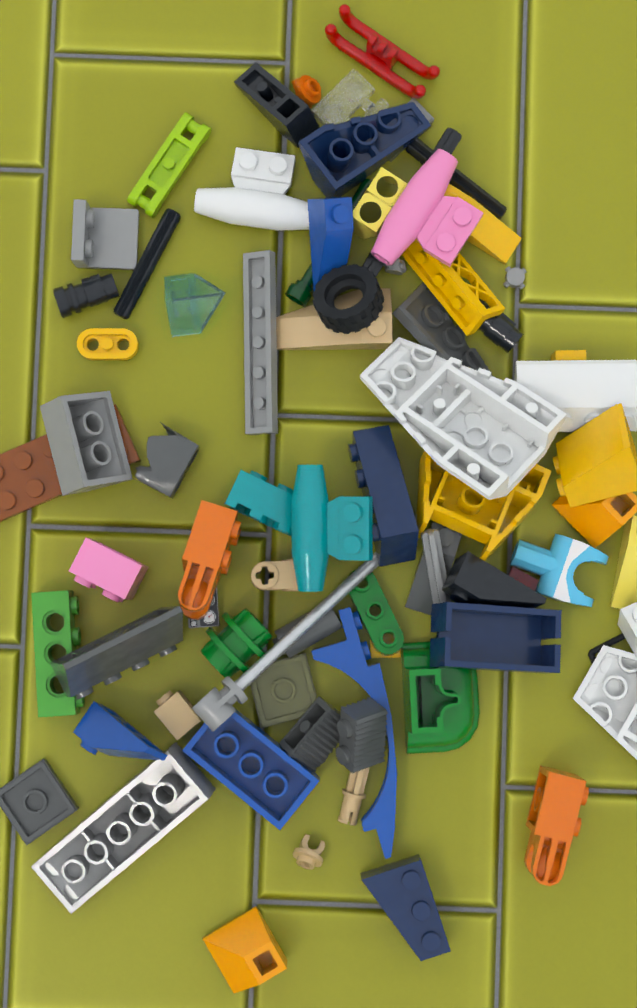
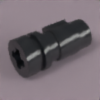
M112 273L102 277L97 274L81 279L82 283L74 286L72 283L67 284L68 288L63 289V286L53 289L62 318L71 316L74 311L81 313L83 308L93 307L120 297Z
M479 299L486 309L490 308L485 301ZM503 312L501 315L486 319L479 327V330L484 333L483 335L507 353L524 335L515 328L516 323Z

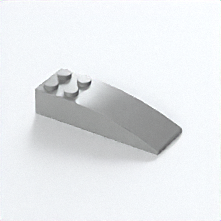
M177 742L164 751L168 755L164 761L153 760L31 866L71 914L205 803L216 790L189 756L182 751L183 749Z

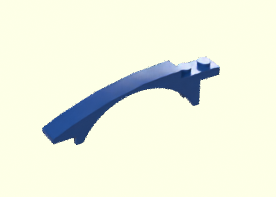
M348 607L338 610L347 640L313 649L311 652L314 660L329 664L353 678L372 699L387 710L388 763L386 774L375 801L361 818L364 832L377 829L384 857L387 859L392 855L397 790V766L392 715L380 663L367 665L366 660L372 658L367 641L360 642L357 630L363 629L358 611L352 613L351 608Z

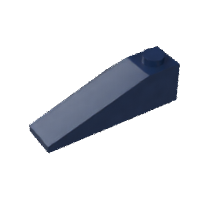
M410 102L380 110L379 113L362 118L360 116L350 118V121L335 125L333 123L323 125L300 140L298 145L313 181L325 197H341L425 133L432 125L415 103Z

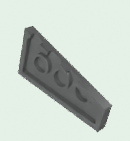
M424 282L392 313L422 346L437 351V356L446 360L450 357L462 361V365L477 371L479 367L490 371L477 350L469 348L465 341L466 334L458 325L455 326L445 308Z

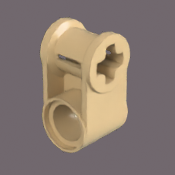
M293 559L264 561L258 563L252 569L251 580L253 585L259 590L298 591ZM262 568H267L268 573L274 576V578L268 580L266 585L262 584L261 579H256V574H260Z

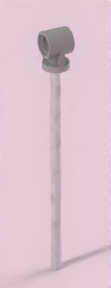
M376 552L373 554V560L365 561L235 682L230 677H225L221 681L224 688L219 691L214 687L192 707L194 712L213 732L236 711L232 706L236 701L242 705L248 700L243 691L379 566Z

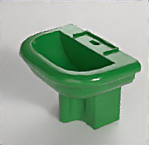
M430 641L404 642L401 648L406 753H434L459 749L471 740L478 728L480 709L477 671L473 669L429 667Z

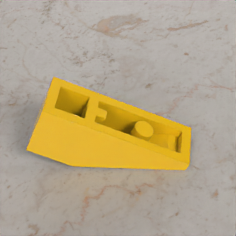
M449 184L444 196H458L484 213L467 241L506 265L522 238L475 199Z

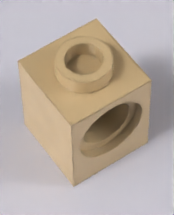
M169 690L156 701L159 707L154 713L176 740L180 739L202 720L192 709L193 705L181 690L175 694Z

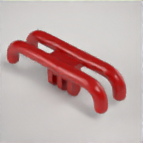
M341 5L339 7L340 18L350 29L367 40L366 52L343 38L332 23L325 27V34L328 40L340 51L408 97L421 99L425 96L426 88L424 85L414 86L391 71V69L398 61L422 78L434 80L440 74L439 67L436 65L428 67L357 19L351 13L348 5Z

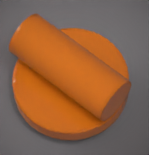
M303 75L292 81L296 96L304 101L310 109L312 105L320 101L321 87L317 80L308 75Z

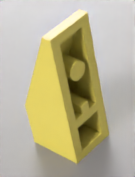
M635 515L624 524L610 607L618 609L637 602V516Z

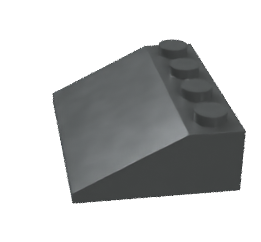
M180 606L161 607L50 662L67 697L75 696L77 700L94 692L92 686L102 681L105 685L113 683L122 678L120 672L130 667L135 671L150 663L149 657L159 653L160 657H163L177 650L175 644L183 641V611Z

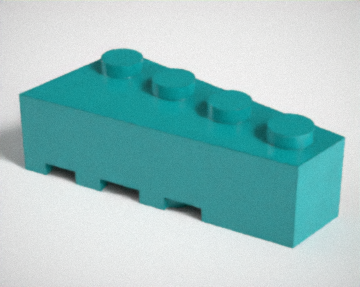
M240 470L225 505L292 537L291 502L293 489L280 483L276 487L266 482L267 477L252 470L250 474Z

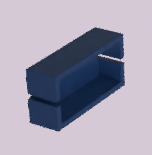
M455 602L432 604L431 632L436 633V638L430 639L429 667L540 674L560 673L561 645H541V640L561 639L562 610Z

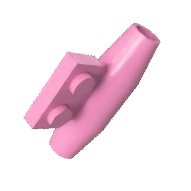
M437 149L412 176L386 216L371 250V254L380 262L392 266L417 239L424 252L450 267L483 217L484 213L458 196H444L458 164L457 159L450 153Z

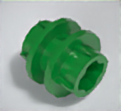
M247 608L234 618L225 612L222 618L228 625L220 633L216 632L212 627L206 630L211 639L201 649V652L224 677L228 676L231 678L239 670L243 673L250 668L246 662L255 654L261 658L266 653L263 648L273 638V635Z

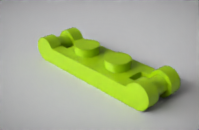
M185 112L129 194L127 202L134 207L137 205L145 209V214L154 218L201 145L210 136L212 128L204 123L202 125L194 121L192 115ZM189 131L194 135L191 141L183 137L185 132ZM148 188L156 192L152 199L144 195Z

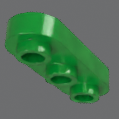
M371 572L365 578L368 583L367 587L359 588L356 586L349 593V596L376 651L382 655L391 656L402 648L404 635L375 575ZM372 606H377L380 608L381 613L378 616H373L370 614L369 609ZM385 634H392L394 642L391 644L385 643L383 641Z

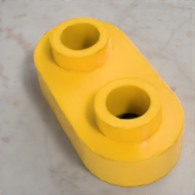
M90 328L84 330L78 336L77 349L88 360H129L138 352L139 342L135 334L125 328ZM124 340L128 341V349L120 350L119 343ZM91 341H98L99 346L96 350H89L88 346Z

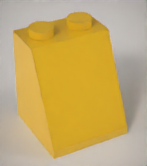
M622 403L612 406L556 443L558 456L553 457V463L557 475L561 474V478L556 479L560 496H566L570 508L637 491V453Z

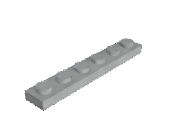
M266 250L243 253L245 434L278 433L275 252Z

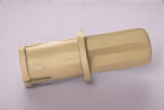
M369 767L355 773H349L346 789H342L344 798L337 819L339 822L348 824L349 821L350 825H357L362 799L366 798L364 789Z

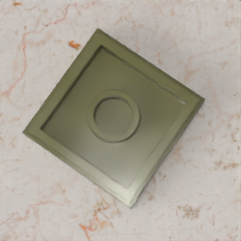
M306 653L276 660L250 684L261 728L301 718L317 699Z

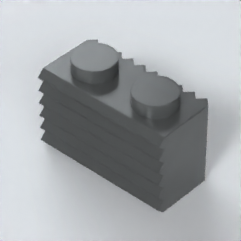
M319 696L280 741L279 745L290 757L310 771L316 772L317 767H320L326 761L329 753H332L333 748H336L339 743L340 735L337 730V722L340 721L341 712Z
M367 697V700L362 699V701H357V703L347 704L346 707L342 706L340 721L337 722V730L340 737L339 747L336 748V757L339 763L344 765L351 773L385 761L384 751L386 750L384 746L386 744L384 741H386V715L388 713L385 708Z

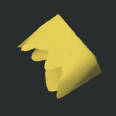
M383 167L380 168L353 210V232L355 235L362 239L378 236L386 216L392 209L390 206H394L407 186L406 182ZM383 177L387 183L398 186L397 193L394 196L383 197L377 192L376 185L380 178ZM375 202L380 206L382 213L378 221L367 223L362 220L360 208L364 203Z

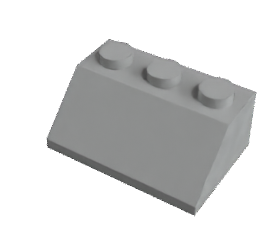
M110 391L59 396L40 406L62 496L88 492L133 479Z

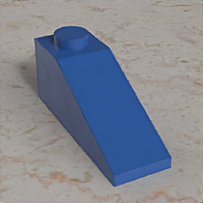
M352 197L307 199L313 291H315V285L322 279L324 274H328L332 269L342 267L341 265L348 263L354 229Z
M93 701L73 731L82 740L80 745L95 755L100 751L109 756L164 761L168 756L114 710Z

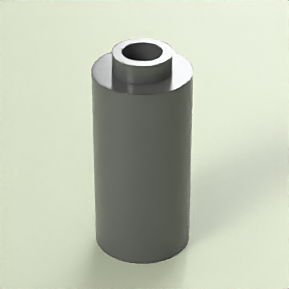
M333 609L285 652L289 658L343 628ZM311 611L274 631L277 636L272 639L274 645Z

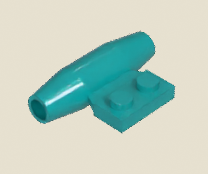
M297 465L291 502L292 558L298 591L319 592L324 589L329 555L339 560H373V496H338L329 502L323 465Z

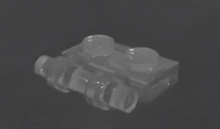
M353 68L311 111L314 117L323 125L330 123L335 125L350 121V117L360 107L366 113L363 117L377 114L380 110L389 108L390 105L384 98H381L376 104L372 103L369 98L375 93V88Z

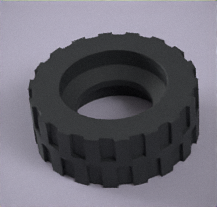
M358 264L341 265L342 267L334 268L331 272L322 276V279L315 285L316 289L312 295L314 300L312 301L326 328L332 329L335 333L349 334L350 332H359L361 329L370 326L374 320L376 321L379 313L383 310L384 296L372 271H369L367 267H360ZM350 289L362 291L363 297L356 305L347 309H337L334 306V300L341 293Z

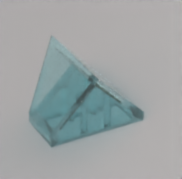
M195 273L164 277L165 303L172 337L202 333L226 292Z

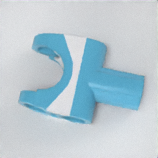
M555 534L550 550L519 539L514 548L510 565L540 575L535 592L560 602L592 607L594 599L585 596L575 586L573 580L574 571L583 562L590 563L592 561L606 565L609 556L586 543Z

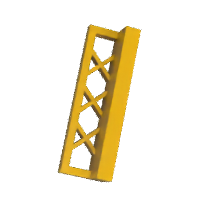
M417 239L402 254L466 336L475 334L486 319L501 315L506 309L460 252L450 267L424 252ZM461 277L466 278L471 285L465 283ZM479 299L485 301L490 308L486 309Z

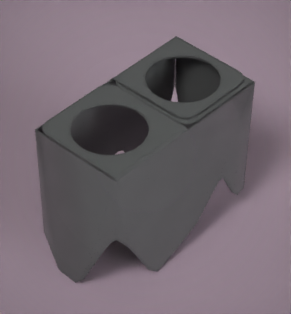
M161 423L168 435L148 437L147 458L150 466L136 467L137 472L135 476L139 482L141 481V483L173 499L200 447Z

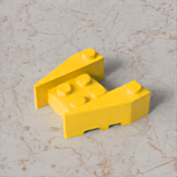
M424 450L419 463L416 519L419 529L418 538L421 537V533L424 532L429 520H432L485 544L480 558L486 561L535 507L542 497L551 470L536 464L507 496L488 500L437 465Z

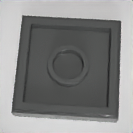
M43 758L0 788V807L26 846L79 809L46 758Z

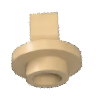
M306 834L300 843V847L294 849L293 857L297 860L296 863L299 866L312 870L314 867H320L323 863V858L320 855L325 848V842L321 840L317 849H310L307 844L310 835Z

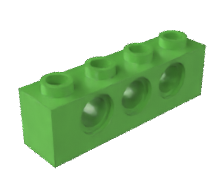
M72 590L31 593L38 717L77 715L80 713V708L85 705V697L77 700L75 696L67 697L65 693L58 692L54 687V679L57 676L50 662L55 660L52 656V649L55 645H62L66 650V654L77 650V646L81 645L80 627H75V615H79L78 596H74ZM56 613L64 618V626L60 631L54 630L50 624L51 617Z

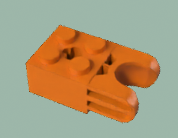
M201 500L182 557L185 572L178 590V600L183 615L189 619L199 620L208 614L221 574H228L232 561V551L229 550L231 545L237 546L242 530V522L238 521V511Z
M540 765L526 826L531 830L524 862L537 882L542 885L552 886L559 883L562 879L573 836L577 837L580 832L581 818L578 817L580 806H585L587 802L589 787H586V781L576 774Z

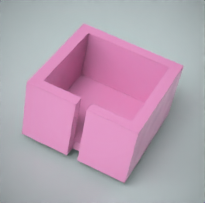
M86 537L69 572L76 575L74 581L94 589L96 586L104 589L102 595L113 601L123 602L124 599L133 600L149 567L96 540Z

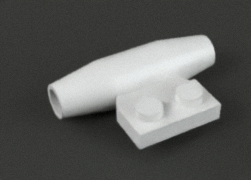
M236 147L231 172L234 187L198 188L196 191L194 212L234 225L277 231L309 230L308 202L285 195L292 185L296 162L295 155Z

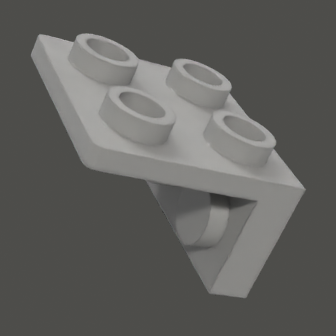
M74 199L71 261L76 268L134 270L138 258L139 211L137 209L90 208L86 200Z

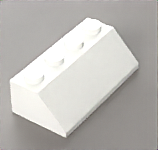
M637 360L516 361L514 381L567 414L558 432H574L612 406L622 403L630 431H637Z

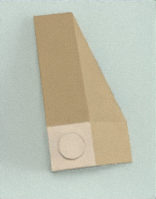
M381 288L384 296L383 310L379 313L376 321L374 320L370 326L356 333H335L332 329L326 328L314 305L276 317L277 350L387 349L392 344L390 288ZM358 289L337 296L334 300V306L337 309L350 308L362 299L363 293Z

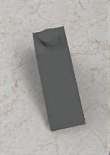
M431 521L429 528L438 529L440 532L448 577L462 534ZM422 550L405 607L431 615L433 601L424 550Z

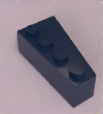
M385 425L353 431L352 444H348V452L351 462H356L355 479L358 489H362L363 496H373V542L379 567L413 561L416 558L419 529L390 427Z

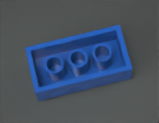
M237 709L214 732L204 723L182 750L279 830L282 829L320 781V777L315 772L310 771L290 757L278 742Z

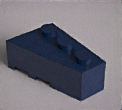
M419 854L360 873L363 883L420 961L451 951Z

